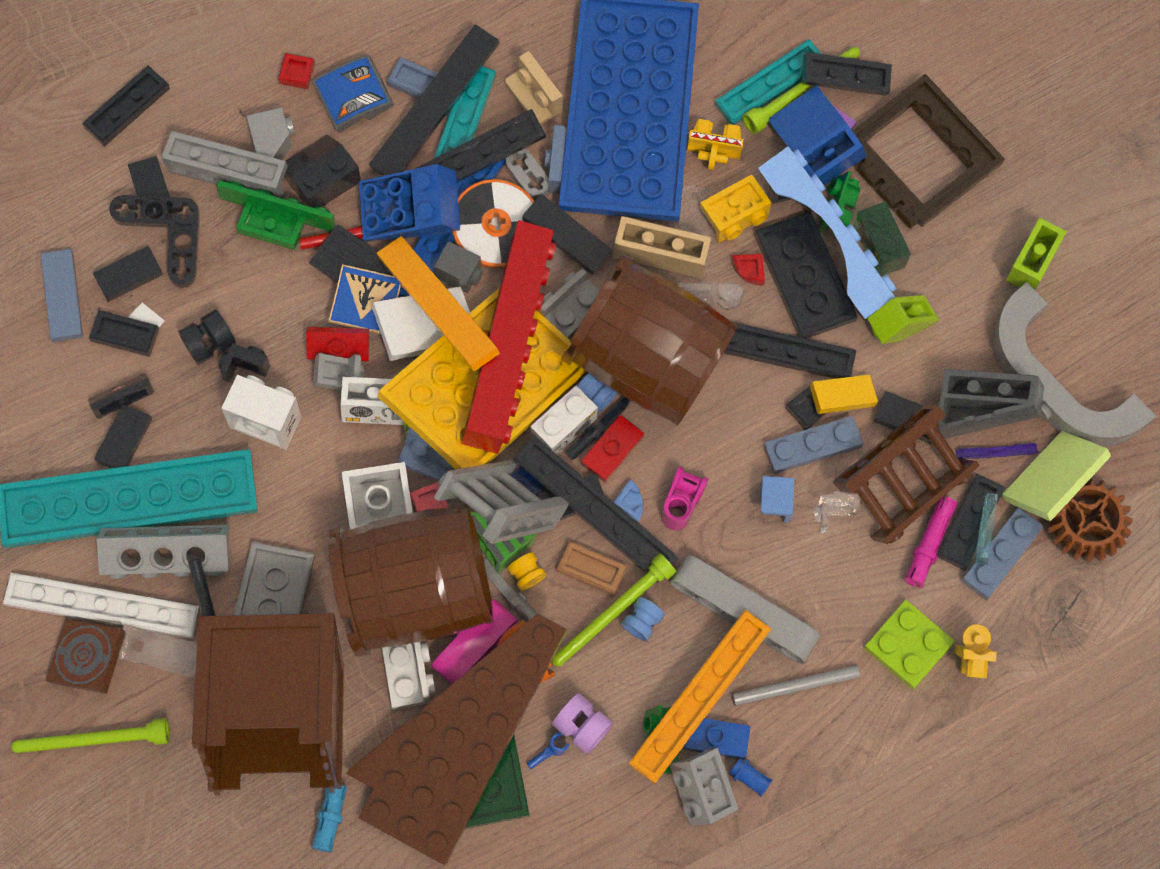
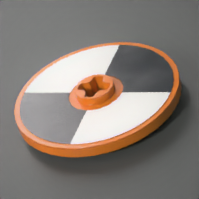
M494 179L473 184L458 198L461 230L452 232L456 245L481 256L482 266L505 268L512 236L518 220L523 221L522 215L534 203V200L524 189L508 181ZM494 217L497 218L498 222L503 223L499 230H495L494 225H489Z

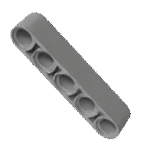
M686 555L676 570L677 572L669 581L676 590L732 624H735L742 613L747 610L771 628L763 643L797 663H805L820 638V634L806 623L694 556Z

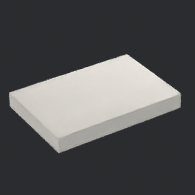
M461 286L447 289L469 314L470 311ZM411 296L373 303L372 310L390 361L419 356L443 336Z

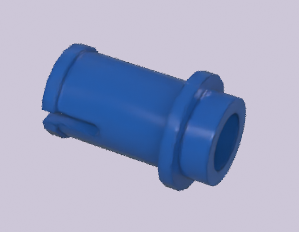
M739 758L729 774L734 777L733 781L736 782L738 779L761 797L771 784L772 779L748 764L750 760L746 759L744 761L742 758Z

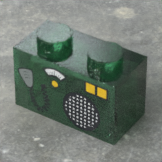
M886 201L858 211L853 227L861 237L860 241L864 250L869 249L879 264L874 268L882 277L885 274L905 268L911 253Z

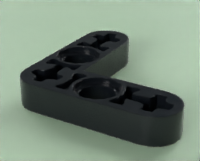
M134 195L115 197L110 203L109 212L117 224L123 226L170 228L167 266L169 279L177 287L184 288L192 285L197 275L200 212L196 203L188 198ZM122 204H127L129 209L138 210L137 204H141L140 213L142 218L137 219L138 215L136 212H126V216L121 217L116 209H121ZM153 204L160 205L163 208L162 216L158 219L148 218L146 211L149 206ZM168 205H172L173 212H182L184 207L188 206L193 215H188L187 220H182L180 214H171L173 219L168 220ZM182 235H187L192 239V246L184 251L177 249L175 246L176 239ZM174 256L185 258V268L190 274H186L183 280H179L178 275L174 274V271L180 270V259H174Z

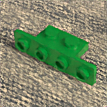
M219 180L216 185L220 199L245 206L236 227L238 234L295 250L305 224L330 232L336 227L334 214L323 207L317 206L312 208L305 206L295 199L278 198L268 191L261 189L254 191L244 188L243 185L235 181L224 182Z

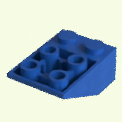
M817 85L769 118V123L785 146L789 147L792 152L798 149L808 162L804 169L811 177L816 174L823 185H826L833 178L838 177L867 157L861 142Z
M435 164L359 181L363 241L397 239L400 236L403 238L435 236L461 230L455 170Z

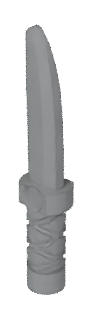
M484 559L488 577L507 599L509 606L514 611L517 610L522 614L526 621L533 618L536 612L530 608L531 606L526 602V597L522 593L517 594L504 578L496 572L488 559Z

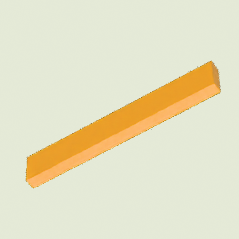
M402 236L376 253L380 261L473 371H476L500 354L493 342Z
M745 610L628 765L655 785L770 633L771 628Z

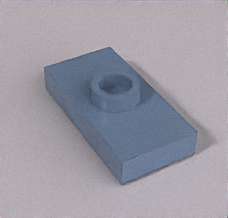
M554 125L552 150L546 149L545 168H550L549 193H560L566 143L565 126Z

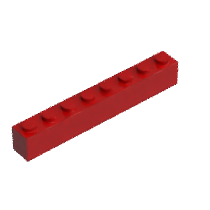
M518 220L512 236L487 336L497 347L500 354L479 369L461 441L463 445L498 454L502 443H509L513 426L508 425L509 417H515L519 404V399L514 396L516 389L521 390L526 372L521 371L522 363L527 364L532 346L528 345L527 341L528 337H534L538 324V319H534L533 316L535 311H540L544 294L539 293L540 286H546L550 273V268L545 267L547 260H552L556 248V243L551 242L554 230Z

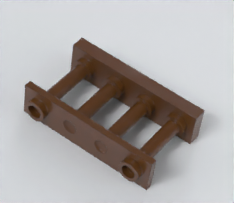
M924 405L833 481L839 492L857 493L881 527L871 535V538L876 542L888 544L900 539L904 534L903 530L956 485L964 484L973 476L972 472L980 466L975 460L962 459L959 461L938 430V422L946 416L940 406ZM922 435L928 436L950 468L938 480H936L914 448L916 445L915 441ZM899 454H904L927 488L915 499L912 498L891 467L893 464L891 461ZM875 474L882 475L904 507L892 519L889 518L868 487V480Z

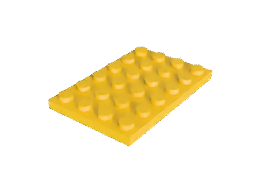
M499 288L469 313V316L487 336ZM535 311L533 318L538 319L534 337H528L527 344L532 346L527 364L522 363L521 371L526 372L521 390L516 389L514 396L519 399V404L515 417L510 416L508 425L513 426L508 444L502 443L498 454L461 444L479 369L473 371L444 336L378 391L377 397L453 468L462 469L489 464L588 373L573 362L569 366L561 361L564 352L569 349L572 343L542 314Z

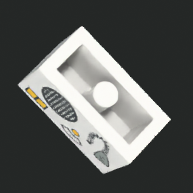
M343 377L341 393L342 422L404 425V421L377 397L378 391L392 379Z
M575 386L530 426V438L534 435L557 455L597 419L598 407Z

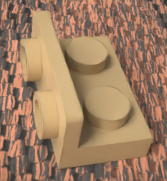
M529 51L519 56V69L505 79V84L525 111L533 109L540 125L562 112L563 96Z

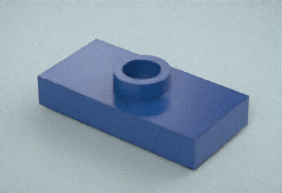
M705 718L682 749L703 752L709 748H718L720 756L742 758L745 760L751 726Z

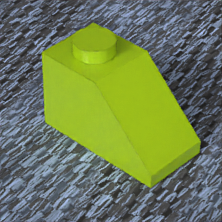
M925 295L893 298L867 318L872 326L874 336L882 344L899 342L940 321Z

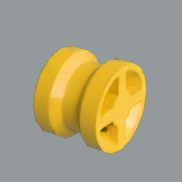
M533 552L521 556L507 567L509 574L517 579V587L520 591L535 586L547 576L545 570L537 565V557Z

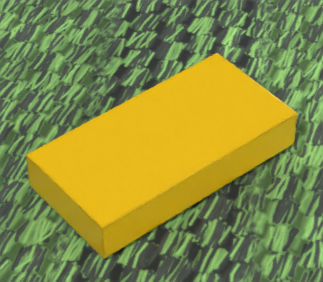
M870 375L814 381L810 385L818 414L875 407L878 403Z

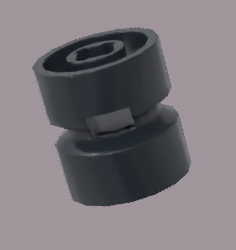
M216 309L201 317L200 324L191 323L178 331L184 345L197 365L214 357L215 350L222 352L231 347L232 343L236 344L230 329ZM206 334L209 341L203 343L200 338Z

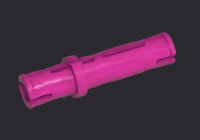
M946 496L945 500L942 497L937 501L919 546L913 550L912 555H914V558L904 578V581L913 587L923 588L932 564H935L938 559L936 553L957 507V502L952 498Z

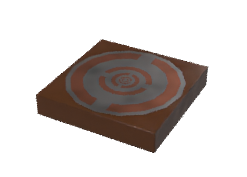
M65 619L46 681L51 684L107 694L126 632L119 628Z

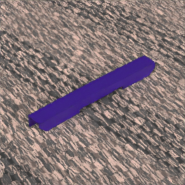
M1035 443L956 450V456L959 460L1039 453Z

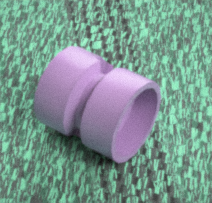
M577 693L560 711L552 725L565 737L572 735L573 744L588 755L605 737L614 722L601 711L594 712L592 710L593 704L583 695ZM583 716L587 720L578 728L575 723Z

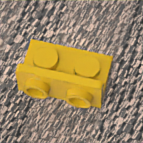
M752 174L700 202V209L716 231L715 238L718 243L726 239L730 241L737 238L745 228L751 225L758 226L767 220L771 208L770 199Z

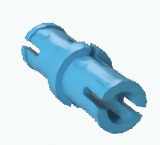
M342 785V789H335V793H330L329 788H326L321 811H317L316 818L318 819V824L311 846L312 849L332 853L338 824H342L343 820L341 812L348 787Z

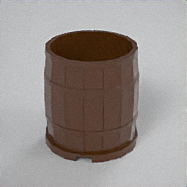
M624 253L615 266L618 270L615 271L610 280L607 279L571 339L570 343L572 344L564 352L561 361L569 366L573 362L591 375L597 382L602 383L615 393L642 407V409L650 411L678 426L723 355L738 325L725 318L707 302L705 303L687 290L662 277V275L655 274L633 263L634 258Z
M467 504L403 514L373 521L345 531L343 528L329 530V538H336V544L328 545L336 599L341 618L349 617L352 632L347 633V638L356 657L371 654V649L398 647L429 641L452 634L455 635L484 624L494 623L492 598L484 558L474 519Z

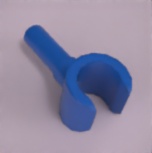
M562 733L554 734L549 741L548 747L526 763L530 769H533L552 755L561 756L567 751L569 743L563 748H557L554 745V741L558 740Z

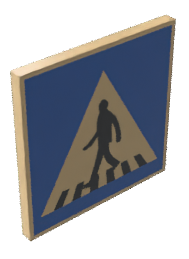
M342 264L329 323L350 328L369 329V332L381 334L372 310L373 303L398 298L401 284L394 276Z

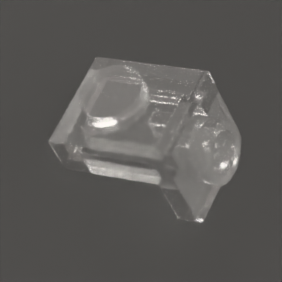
M839 490L832 492L830 495H821L818 505L813 507L814 524H819V532H827L830 525L829 515H856L860 508L859 495L839 492Z

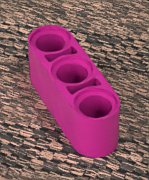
M492 599L494 623L462 631L433 662L432 668L451 685L497 647L503 633L518 623V619L495 599Z

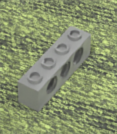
M230 525L101 528L96 538L99 575H108L114 579L124 578L128 574H141L145 578L156 577L160 573H173L177 577L189 576L191 572L188 561L201 558L206 575L217 576L229 571L232 563ZM199 547L204 551L205 555L196 557L191 554L189 549ZM167 548L172 552L173 556L170 558L162 557L157 549ZM134 549L138 551L140 558H130L125 550Z

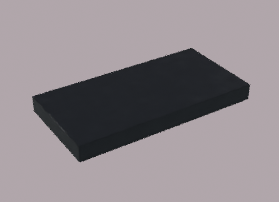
M811 211L754 232L755 239L798 337L808 339L857 321L858 316Z

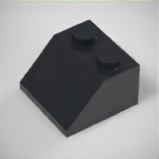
M325 135L286 160L288 167L284 176L285 180L303 204L312 208L317 206L323 207L361 181L358 165L343 145L328 135Z

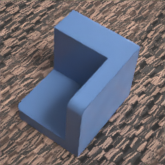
M763 476L759 490L761 513L783 516V522L790 523L793 515L794 478Z

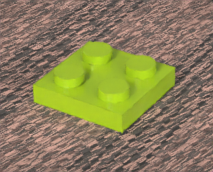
M905 600L865 645L864 649L910 689L914 690L953 645L955 640L910 602Z

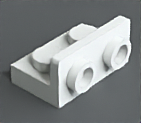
M427 642L382 648L392 710L429 704L431 702L429 694L436 692L433 674L426 675L424 666L425 662H430Z

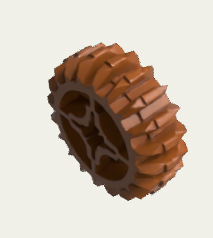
M1091 477L1051 521L1045 520L1053 523L1047 529L1048 533H1057L1058 535L1053 540V544L1056 545L1062 542L1065 545L1062 548V554H1066L1071 549L1074 551V560H1078L1084 554L1086 562H1091L1094 555L1098 561H1103L1106 558V554L1114 556L1117 553V548H1122L1126 544L1124 538H1128L1131 534V530L1127 526L1133 523V518L1125 515L1131 511V506L1121 505L1125 495L1116 497L1113 494L1116 491V486H1111L1107 490L1104 488V480H1100L1095 486ZM1086 498L1094 500L1096 503L1087 505L1082 501L1077 502L1075 500ZM1104 509H1106L1110 515L1112 521V528L1109 526L1110 522H1108L1104 517ZM1093 511H1096V514L1092 517L1093 521L1090 524L1088 523L1083 529L1082 526L1086 522L1085 518L1090 516ZM1066 512L1069 513L1068 517L1075 524L1074 531L1071 530L1067 523ZM1088 534L1095 536L1097 539L1101 537L1104 540L1087 541L1081 537Z

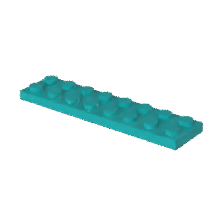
M250 449L0 484L1 544L4 549L97 536L101 528L160 527L258 513Z

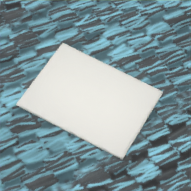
M141 303L128 317L155 324L158 327L165 321L144 303Z

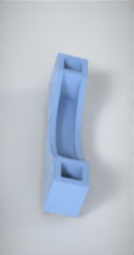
M786 147L758 169L777 195L794 199L808 206L820 215L832 229L841 245L846 260L848 276L847 295L864 319H866L891 299L896 298L892 292L897 288L887 274L881 277L874 268L879 263L871 251L867 249L863 252L857 244L861 237L851 224L845 227L839 217L844 213L834 199L828 202L821 192L826 188L817 175L814 174L810 177L806 172L804 166L808 162L800 151L796 149L792 152L789 147Z

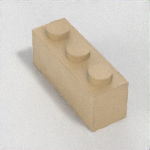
M622 216L614 244L613 258L621 259L623 254L627 253L634 258L633 263L702 279L711 237Z

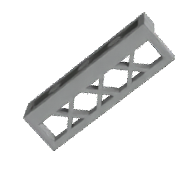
M171 131L161 157L170 173L217 185L219 180L224 182L235 181L243 185L244 188L254 191L258 189L265 190L275 197L284 199L285 193L281 184L288 167L286 161Z

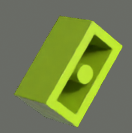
M1039 218L1006 281L1019 288L1027 282L1036 290L1067 231Z

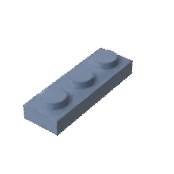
M853 416L764 443V449L773 474L856 450L863 446Z
M1018 507L961 582L987 601L1044 526Z

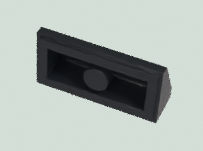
M144 373L88 399V402L96 418L100 419L119 410L122 404L128 406L153 394L154 390Z

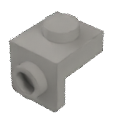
M322 353L317 354L314 363L313 386L342 391L343 377L363 378L364 368L361 366V355L354 354L348 359Z

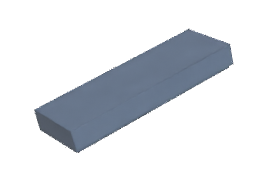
M72 249L41 253L50 338L52 342L83 338Z

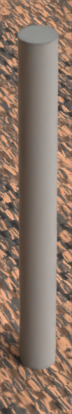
M857 665L732 693V699L735 706L859 678L860 673Z

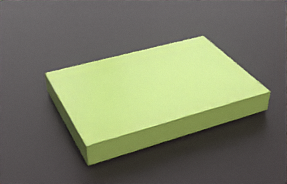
M1061 431L1006 489L1002 496L1006 502L1051 521L1111 457L1108 448Z

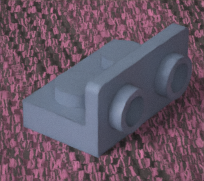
M409 427L405 445L397 463L405 462L407 469L437 482L446 472L456 470Z

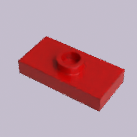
M307 327V359L315 360V356L319 353L348 359L356 354L361 355V361H369V329Z
M619 415L582 459L581 465L593 474H597V477L606 483L643 439L645 433Z

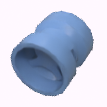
M589 374L577 386L598 407V413L604 410L617 395V393L602 383L597 382Z
M638 597L633 605V615H626L621 625L634 637L647 642L653 634L651 627L659 624L665 613L651 601Z

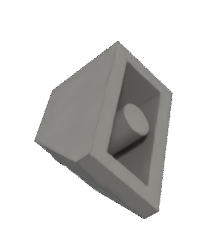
M282 107L248 115L247 119L256 153L283 160L292 147L290 136L295 135L291 117H284Z

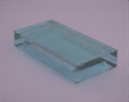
M985 494L975 558L977 563L988 564L998 494Z

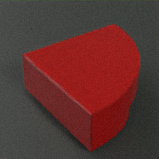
M762 253L732 255V265L736 273L743 280L754 285L764 286L765 275Z

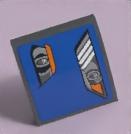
M370 55L343 63L312 80L335 130L340 133L363 118L372 120L394 106Z

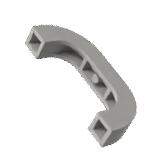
M1026 282L1009 298L995 324L993 348L1002 372L1039 376L1044 386L1041 415L1039 418L1048 421L1058 432L1064 431L1103 447L1119 445L1137 436L1149 426L1156 415L1135 393L1113 410L1098 412L1087 409L1076 401L1030 352L1025 338L1026 328L1042 315L1048 303Z

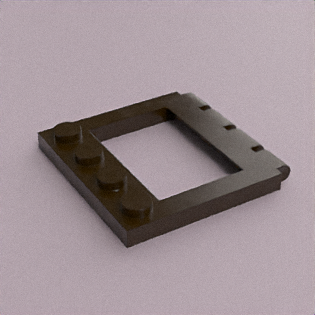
M924 74L852 130L863 145L867 157L861 160L862 164L857 167L856 171L872 188L880 182L882 183L876 190V193L891 209H894L899 204L902 205L895 214L909 229L916 224H919L921 227L925 226L1002 165L1005 160L927 74ZM911 106L969 168L925 204L919 200L867 143L870 138Z

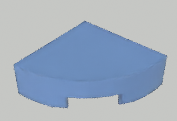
M629 480L614 500V503L639 523L643 513V499L638 486L632 480Z

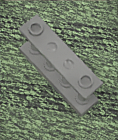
M513 460L450 470L439 480V489L434 496L438 501L459 498L486 519L488 526L482 536L491 544L553 530L569 505L561 496L541 500L514 479L511 474L517 464Z

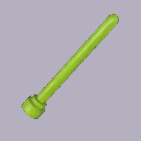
M852 47L838 57L856 59L860 56V50L857 47ZM800 82L764 108L750 109L742 115L746 128L752 134L759 133L766 128L770 117L815 86L805 85Z
M661 553L650 561L649 571L554 655L552 664L556 667L562 666L656 581L661 582L664 579L668 580L677 571Z
M167 718L153 719L151 723H147L145 727L16 740L11 744V749L14 753H25L137 740H148V742H154L155 745L170 743V727Z

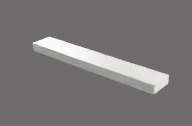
M16 573L10 574L3 604L8 607L188 639L194 638L200 613V607L196 605Z

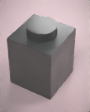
M449 241L434 265L435 276L439 280L453 287L461 286L462 291L466 293L469 292L472 285H478L484 273V269L481 266V256Z

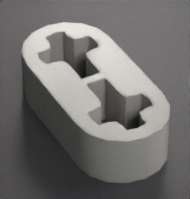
M523 149L506 158L508 174L517 186L524 189L534 201L541 194L545 197L548 195L549 178L527 149ZM515 158L519 161L524 160L525 171L518 164L513 166ZM530 177L534 180L536 184L542 182L541 190H537V188L535 187L530 189Z

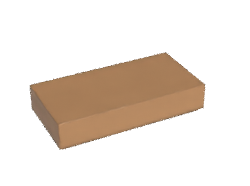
M569 541L556 571L615 596L627 570V565Z

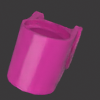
M679 466L670 486L661 516L662 522L667 528L676 531L686 527L696 504L699 503L709 478L705 476L699 478L685 472L684 467ZM674 507L680 508L685 515L675 517L670 514L669 509Z

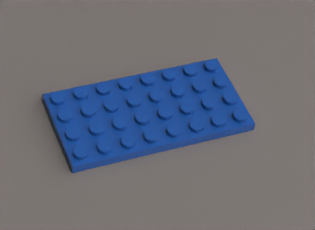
M581 0L559 208L563 211L679 222L699 3L669 0Z

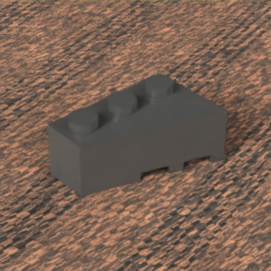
M945 369L939 406L946 416L938 422V430L946 439L1038 418L1041 415L1044 386L1039 376Z

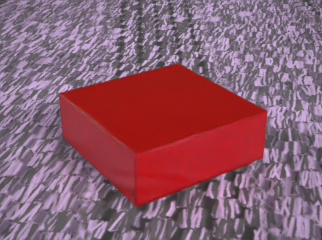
M285 53L278 78L279 84L308 89L315 66L314 58Z

